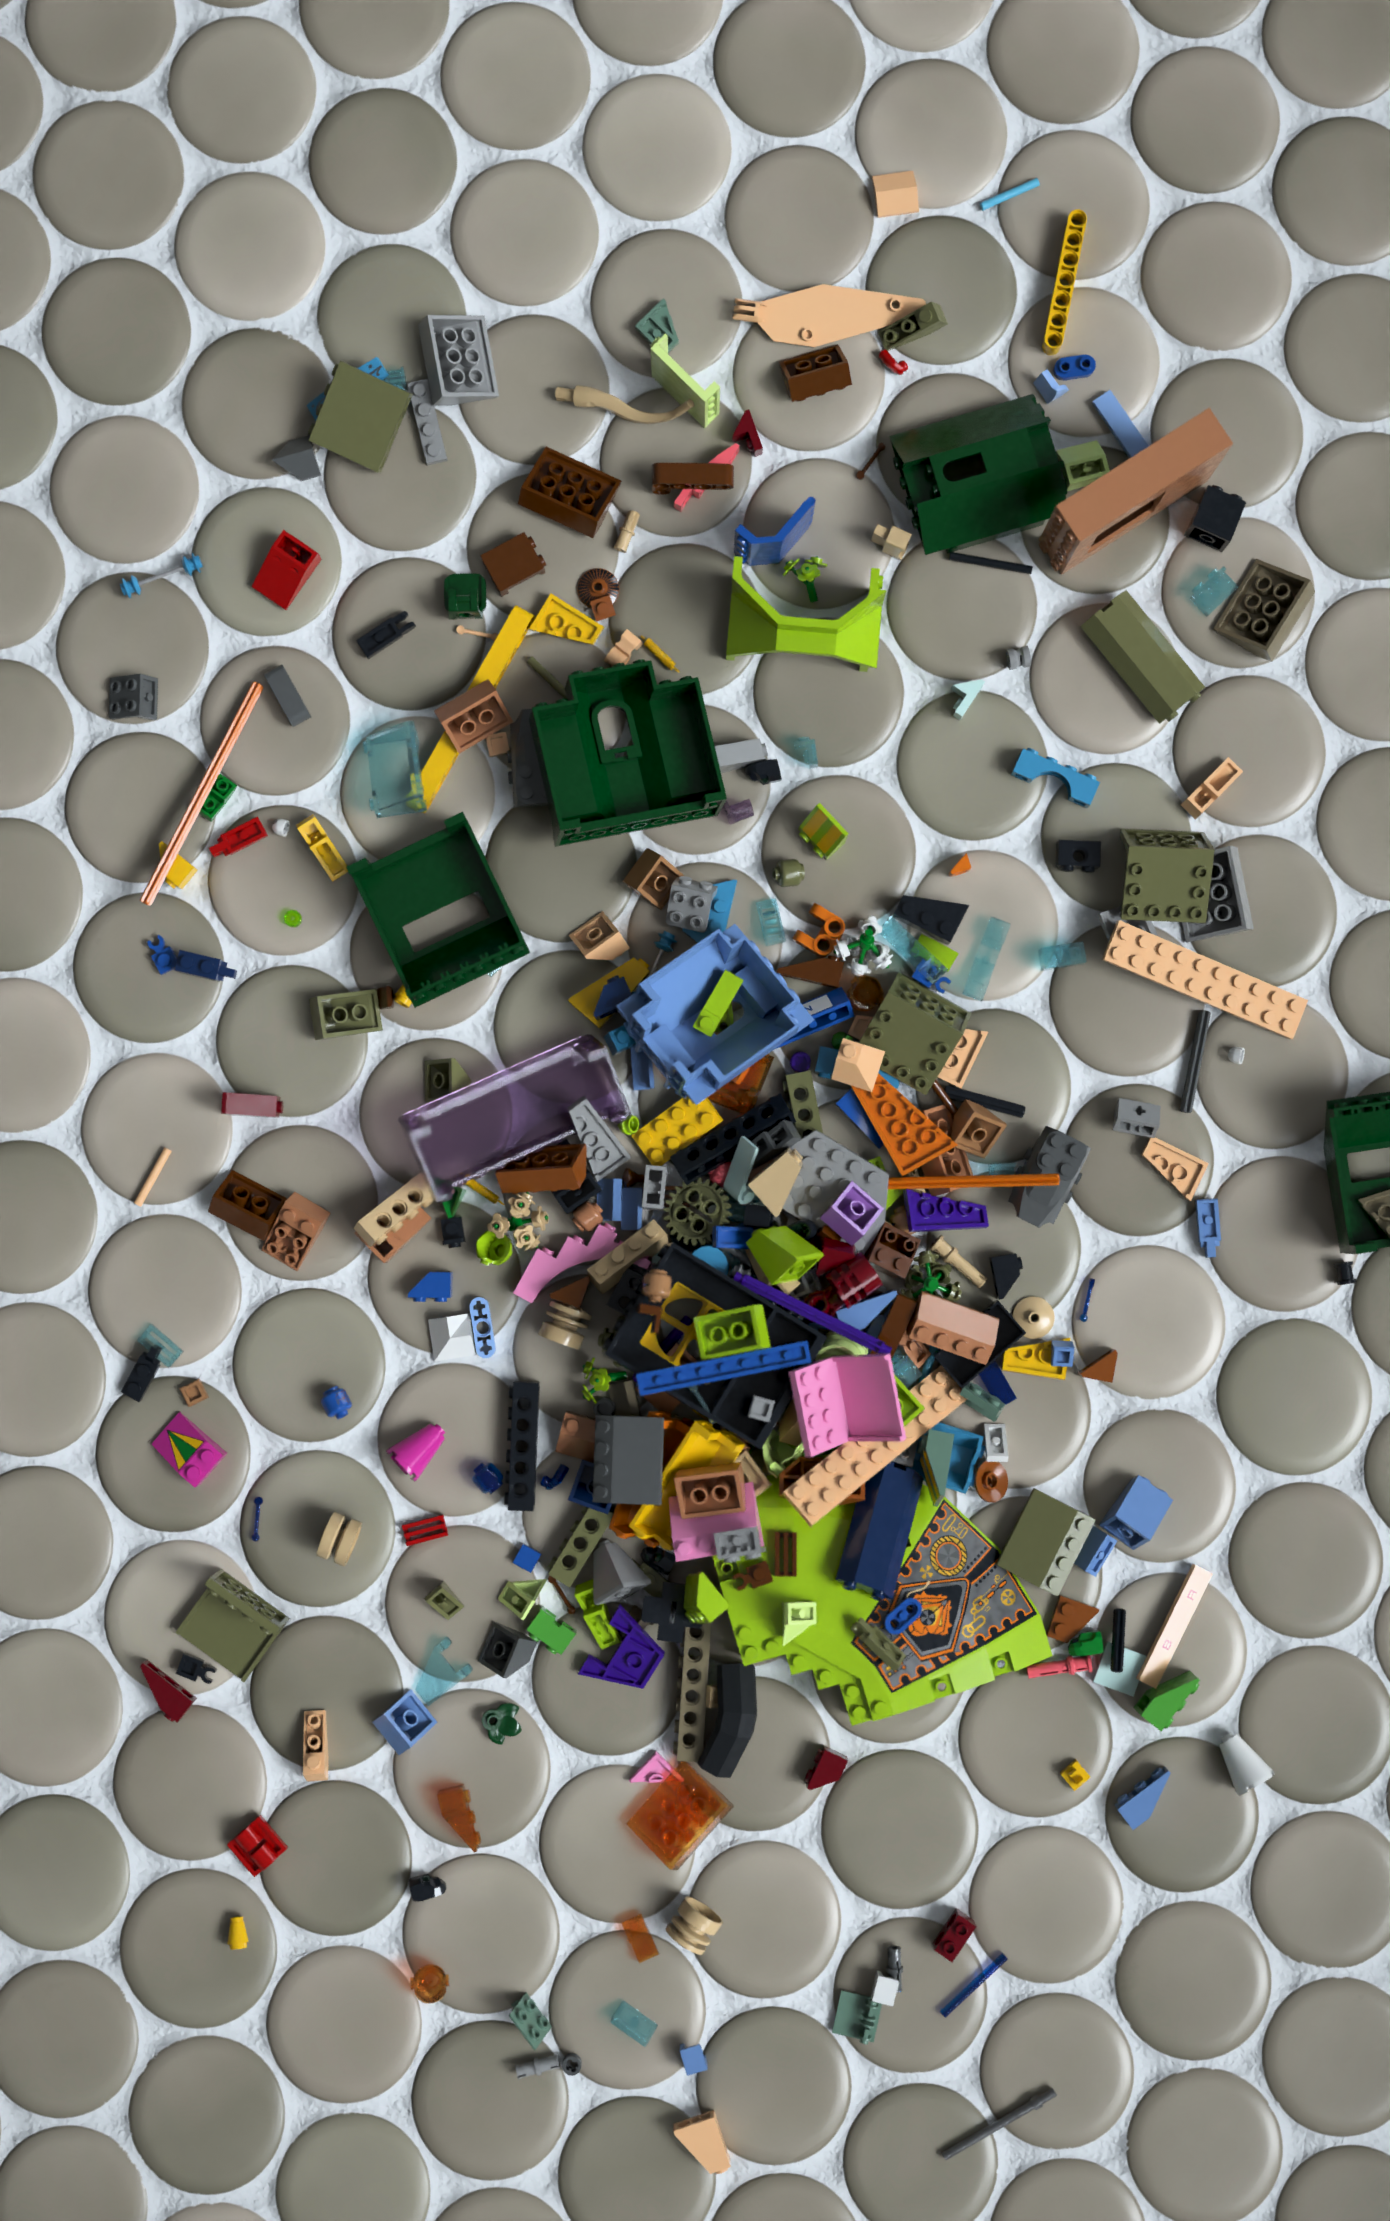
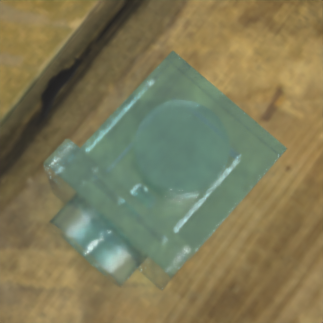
M810 737L798 738L794 742V750L807 748V750L803 751L804 763H809V769L818 768L815 739L810 740Z

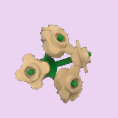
M521 1192L520 1195L514 1194L517 1196L516 1199L511 1197L508 1200L510 1205L509 1213L512 1216L505 1218L501 1217L500 1213H495L491 1223H488L487 1229L495 1233L499 1239L503 1238L504 1233L508 1232V1230L514 1231L515 1245L518 1248L524 1246V1251L526 1252L528 1249L533 1251L535 1248H538L540 1243L538 1239L541 1235L537 1236L532 1232L533 1227L531 1225L523 1226V1224L532 1223L535 1228L540 1227L541 1231H545V1224H548L549 1217L547 1212H543L542 1207L538 1206L537 1211L531 1213V1218L522 1220L523 1216H529V1209L532 1204L535 1205V1202L532 1201L533 1196L529 1195V1192Z

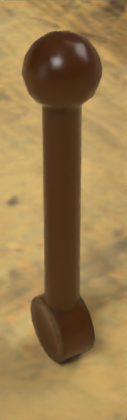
M884 443L878 444V449L875 451L873 456L864 466L862 471L857 472L856 477L858 480L864 479V473L873 463L878 454L881 451L885 450Z
M549 1576L548 1581L555 1586L568 1608V1613L574 1614L576 1611L575 1607L571 1606L556 1579Z

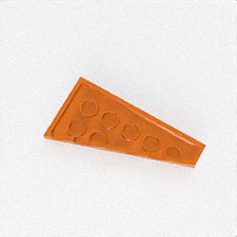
M879 1073L872 1092L851 1086L902 1176L958 1145Z

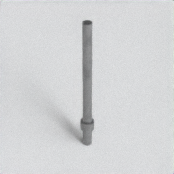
M1051 2088L1039 2096L1031 2097L1030 2101L943 2151L944 2159H950L1034 2109L1037 2111L1043 2107L1044 2103L1056 2097V2092Z

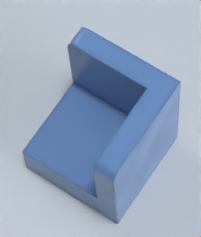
M684 2043L680 2044V2053L687 2076L708 2070L707 2059L703 2054L701 2044L686 2048Z

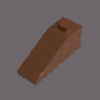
M828 955V958H820L778 968L776 973L784 977L837 989L844 962H840L838 957Z

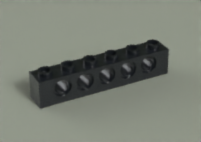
M778 1094L759 1106L753 1107L740 1117L734 1118L721 1128L715 1129L702 1139L696 1140L688 1147L677 1151L670 1158L685 1184L688 1185L733 1159L732 1156L735 1154L741 1136H745L748 1140L752 1141L763 1131L769 1132L783 1120L790 1121L793 1124L797 1121L782 1095Z
M514 1381L513 1386H509V1398H513L512 1407L508 1408V1420H512V1425L507 1430V1441H511V1448L507 1449L506 1462H510V1471H506L505 1483L509 1484V1492H505L504 1505H508V1510L511 1511L535 1510L540 1382ZM525 1397L529 1400L530 1404L527 1409L519 1407L518 1400ZM518 1420H527L529 1424L528 1429H519L517 1426ZM524 1440L528 1445L527 1450L519 1451L516 1447L517 1441ZM517 1462H524L527 1470L522 1473L518 1472L515 1468ZM523 1483L526 1487V1492L523 1494L517 1493L514 1489L515 1484Z

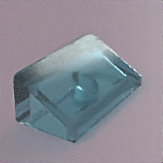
M624 2000L612 2015L610 2021L614 2026L644 2047H646L658 2027L655 2022Z

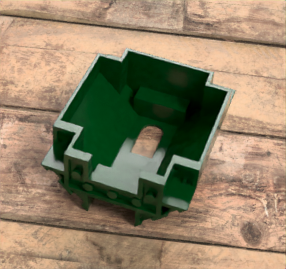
M1034 394L889 436L895 454L893 463L895 469L899 470L901 474L899 478L902 490H906L907 494L905 498L908 510H912V525L914 530H918L925 555L945 549L948 554L1043 526L1045 520L1050 519L1056 505L1066 500V479L1062 473L1064 461L1059 462L1048 428L1051 419L1049 416L1045 417V411L1040 403L1037 404ZM981 453L986 469L985 473L958 481H949L944 477L943 467L948 462Z

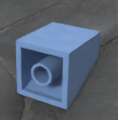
M1138 1475L1129 1481L1099 1526L1134 1550L1151 1540L1173 1499L1165 1491L1153 1486L1147 1478Z

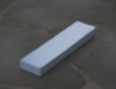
M1111 390L1092 402L1129 459L1149 447Z

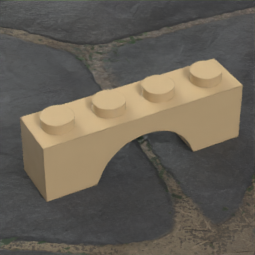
M653 1219L588 1268L587 1272L590 1281L603 1295L619 1283L623 1273L634 1262L645 1256L653 1257L661 1250L663 1245H668L667 1233Z

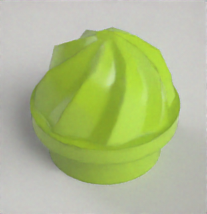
M625 1114L618 1120L617 1127L625 1135H631L639 1129V1120L632 1114Z

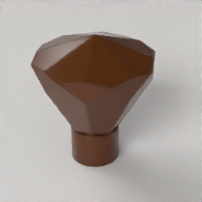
M625 1168L622 1176L625 1188H629L636 1183H644L645 1174H638L630 1168Z

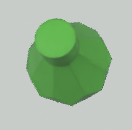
M839 1031L833 1035L831 1043L834 1049L839 1050L842 1039L845 1038L853 1041L852 1037L848 1036L845 1032Z

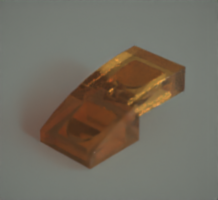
M642 1914L622 1922L624 1931L639 1963L660 1954Z

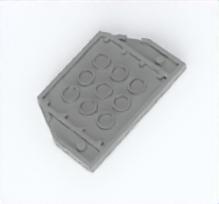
M816 1129L790 1147L791 1150L796 1149L801 1154L803 1164L782 1209L800 1220L808 1219L814 1222L818 1230L824 1225L828 1226L820 1217L846 1186L853 1181L884 1208L865 1235L854 1244L856 1254L860 1251L865 1255L885 1223L889 1173Z

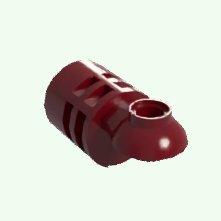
M859 1251L856 1254V1258L826 1274L825 1278L830 1286L825 1290L811 1293L804 1303L816 1309L825 1306L822 1312L833 1317L837 1310L843 1306L849 1309L881 1287L883 1283L869 1261Z

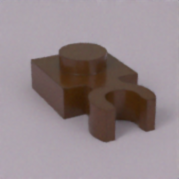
M767 1561L746 1567V1575L738 1573L733 1576V1580L737 1578L743 1580V1585L738 1586L737 1591L744 1590L747 1584L750 1583L752 1588L755 1589L773 1582Z

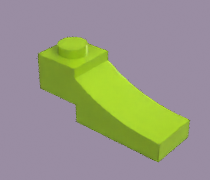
M725 969L692 1027L712 1037L744 979Z
M592 1579L576 1585L574 1595L583 1610L584 1620L602 1650L620 1643L621 1637L617 1629L609 1625L611 1616L606 1603L594 1604Z

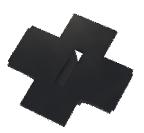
M663 1582L662 1598L651 1596L643 1598L641 1620L642 1622L659 1624L657 1640L682 1643L684 1627L701 1629L702 1624L691 1623L685 1615L687 1612L683 1608L685 1584ZM674 1601V1602H673V1611H672V1620H671V1623H669V1620H670V1611H671V1602Z

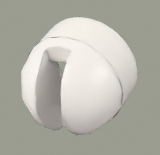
M277 819L272 825V830L275 834L285 837L289 832L290 823L288 820Z
M1242 1047L1231 1048L1228 1053V1059L1233 1063L1242 1064L1245 1049Z

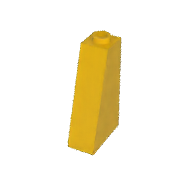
M633 957L570 997L568 1002L601 1030L615 1014L613 1013L598 1021L594 1016L603 987L608 984L607 980L617 975L619 978L624 976L632 993L637 989L639 983L644 981L649 975V965L641 958L636 960Z

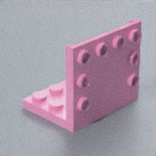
M890 1354L831 1355L789 1371L805 1457H813L848 1441L901 1442L906 1440Z

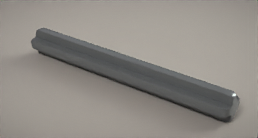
M1201 1010L1198 1013L1180 1111L1183 1113H1191L1193 1109L1211 1013L1205 1010Z

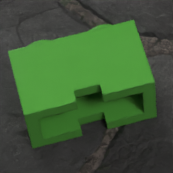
M542 1606L527 1627L528 1635L537 1642L539 1640L544 1642L546 1649L551 1653L556 1654L558 1652L562 1655L576 1635L577 1630L564 1621L561 1624L555 1620L556 1615Z

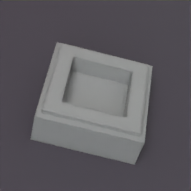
M753 1395L748 1417L769 1422L775 1401Z

